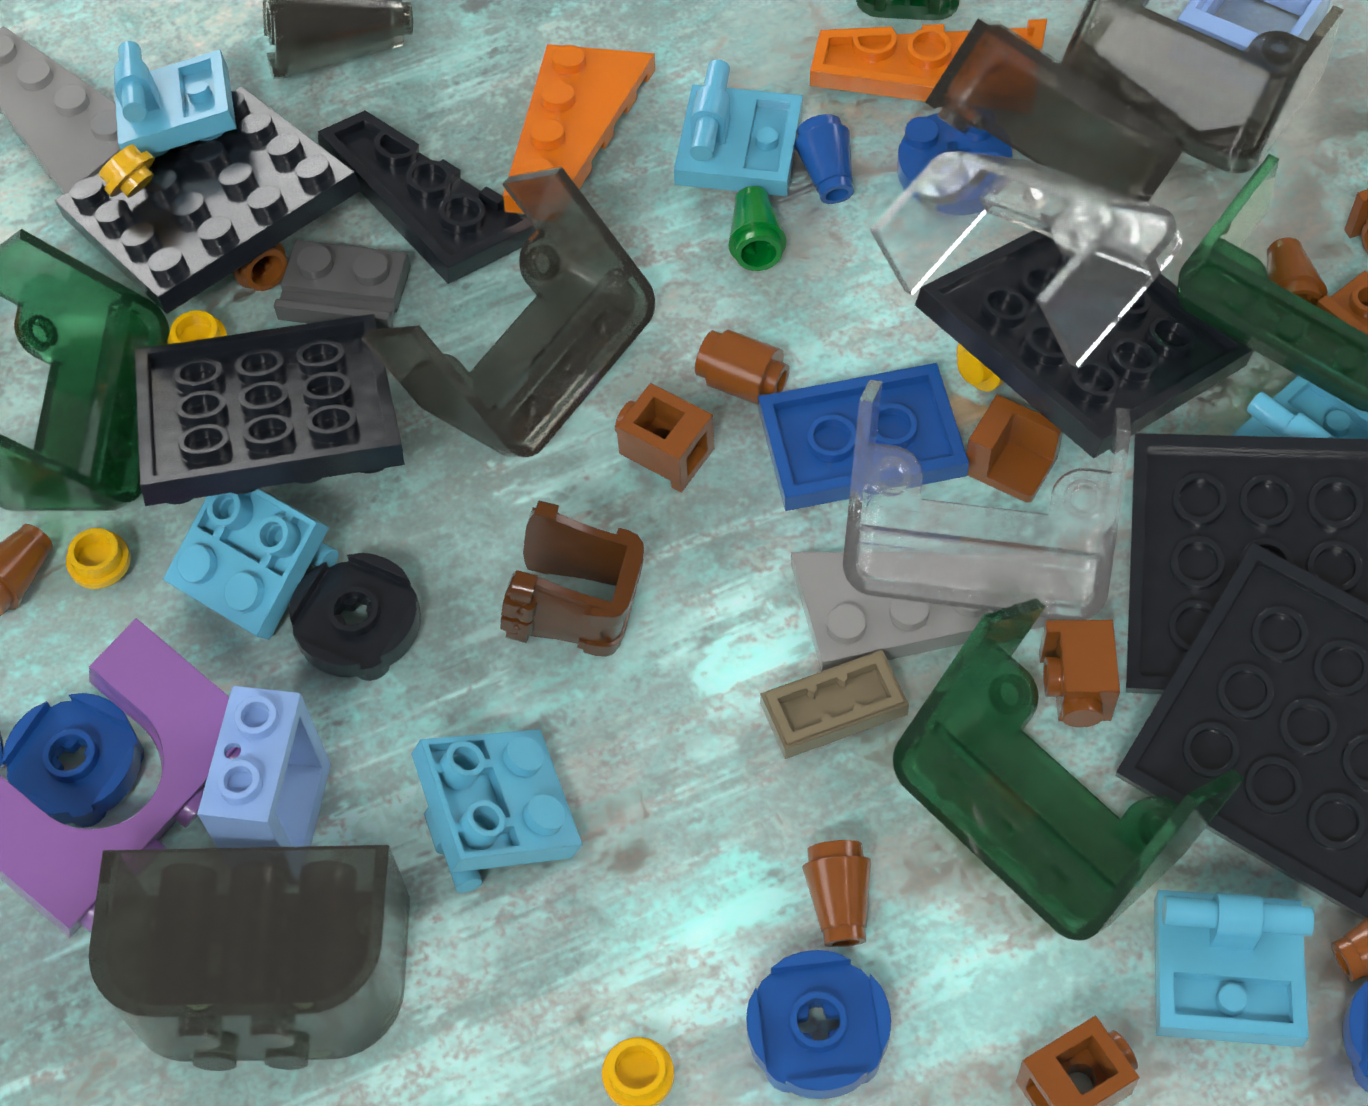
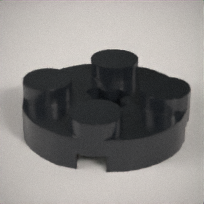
M355 553L347 555V562H340L331 567H328L327 562H324L305 575L297 585L290 601V621L293 626V636L297 646L308 662L325 673L339 677H358L366 681L377 680L388 672L390 665L405 655L417 637L421 615L417 595L403 569L384 557L369 553ZM360 604L367 605L366 613L368 618L364 622L357 625H346L345 619L340 615L344 610L355 611Z

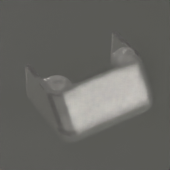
M962 151L942 153L932 159L928 166L870 228L873 237L904 292L914 295L986 213L1052 237L1059 251L1072 259L1038 296L1037 301L1068 363L1077 368L1176 256L1182 245V236L1175 218L1170 211L1026 159Z
M869 380L859 400L843 555V570L848 582L859 592L876 597L1058 620H1086L1095 616L1104 607L1109 594L1131 437L1129 409L1116 408L1107 470L1078 468L1062 475L1053 487L1049 514L921 499L923 471L918 459L910 451L902 447L876 444L882 381Z

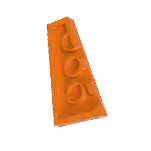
M1047 19L1028 20L1027 28L1001 29L1000 21L977 22L976 30L945 32L944 24L922 25L920 30L907 34H896L892 27L820 30L810 69V86L1030 116Z
M547 44L504 190L505 212L553 217L563 216L592 170L591 161L599 148L605 149L614 136L615 123L622 113L628 114L637 100L636 91L642 81L648 82L655 72V53Z

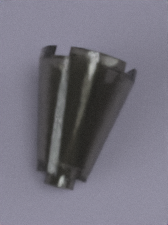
M262 0L264 36H268L270 45H275V52L266 53L270 74L273 79H285L397 48L403 45L404 35H412L413 11L410 1Z

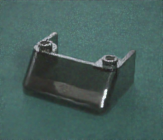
M1087 0L1060 62L1057 83L1061 93L1066 98L1229 173L1249 172L1255 169L1267 155L1323 76L1344 9L1333 5L1308 41L1284 31H1268L1256 36L1247 49L1242 51L1145 8L1150 0Z
M992 18L977 19L925 101L926 104L934 109L942 107L938 117L958 131L967 134L972 126L982 131L986 130L1080 191L1081 196L1089 201L1083 209L1088 215L1111 229L1118 221L1117 227L1125 233H1128L1184 151L1183 141L1171 132Z
M562 167L510 176L502 184L536 228V231L522 246L519 256V267L522 277L536 297L470 372L457 358L442 353L420 325L368 330L362 337V340L423 410L507 457H531L542 451L647 326L655 311V295L651 284Z

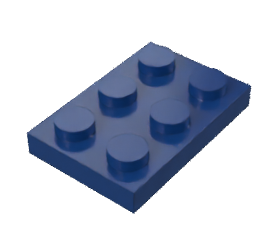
M937 363L758 396V410L785 511L966 477L968 474L969 461Z

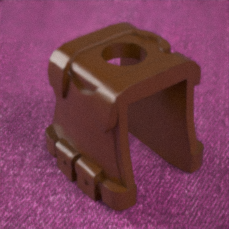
M539 500L536 508H532L525 530L523 557L527 569L547 575L575 577L616 586L612 602L562 587L540 578L538 575L516 570L510 578L503 600L500 629L506 631V638L527 643L529 636L576 643L578 648L583 649L584 653L590 655L610 656L621 645L642 571L644 544L640 537L632 531L618 528L617 534L600 530L559 514V505Z

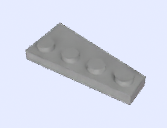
M1 27L0 113L4 114L12 125L14 132L23 144L29 147L42 169L50 179L54 180L62 194H67L78 181L98 174L103 166L121 151L118 145L115 102L6 27Z
M791 552V567L821 671L883 650L887 660L1040 628L1045 626L1046 620H1072L1075 610L1056 554Z

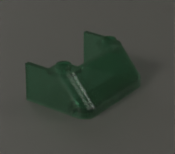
M1268 154L1181 267L1177 284L1178 301L1184 310L1354 408L1368 412V335L1268 280L1267 271L1263 263L1257 257L1241 249L1270 210L1279 158Z
M21 229L0 244V297L17 305L14 330L21 346L35 358L49 364L50 370L34 449L0 434V507L14 512L118 510L136 500L142 493L139 469L135 349L167 345L170 333L168 321L162 310L148 298Z
M1034 598L983 615L897 742L893 752V768L901 785L1061 936L1081 941L1087 940L1109 927L1188 851L1245 778L1233 769L1188 793L1179 805L1166 797L1149 796L1132 804L1121 819L1023 731L1037 710L1039 695L1031 674L1011 656L1046 607L1040 600Z

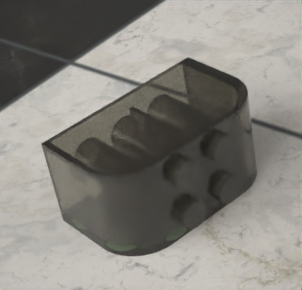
M389 845L103 850L89 945L90 971L98 990L147 1048L162 1057L175 1061L193 1062L195 1067L210 1071L234 1069L237 1066V1061H264L265 1065L283 1070L302 1069L308 1066V1060L340 1059L358 1054L380 1040L393 1025L404 998L410 895Z

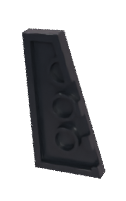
M365 110L318 131L319 146L355 172L361 187L360 192L447 284L542 238V220L531 214L520 216L517 213L505 212L502 195L487 186L480 191L460 178V169L444 159L439 162L424 156L419 152V144Z

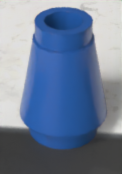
M832 114L817 115L805 120L797 129L798 138L795 141V148L819 193L820 200L825 204H835L849 199L854 193L849 129L841 123L839 117Z

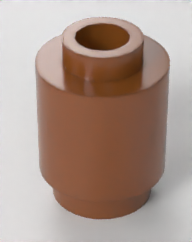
M729 329L723 333L714 330L710 331L699 348L695 362V374L705 378L707 386L758 405V396L783 391L790 368L788 364L783 363L784 352L782 349Z

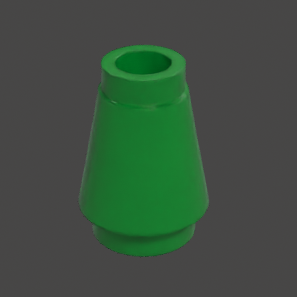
M749 186L741 189L735 196L728 247L731 255L743 268L751 271L767 270L776 265L781 259L782 253L786 248V236L769 200L768 193L761 187Z

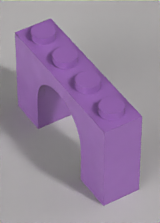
M137 618L89 666V683L137 722L153 740L161 760L162 776L149 802L134 816L119 824L99 829L76 828L60 823L48 816L0 775V879L68 937H71L81 925L89 932L93 931L118 903L119 899L112 894V891L129 873L140 879L161 857L166 847L159 840L175 822L178 821L186 828L196 819L229 700L227 694ZM238 747L228 750L226 757L229 759L238 757L241 749Z

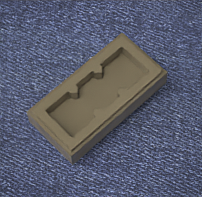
M883 650L760 693V704L785 759L906 716L909 709L908 701Z

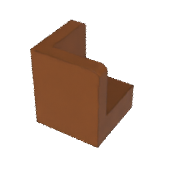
M996 394L968 440L966 455L969 467L967 476L1026 503L1032 502L1058 458L1063 432L1042 414Z

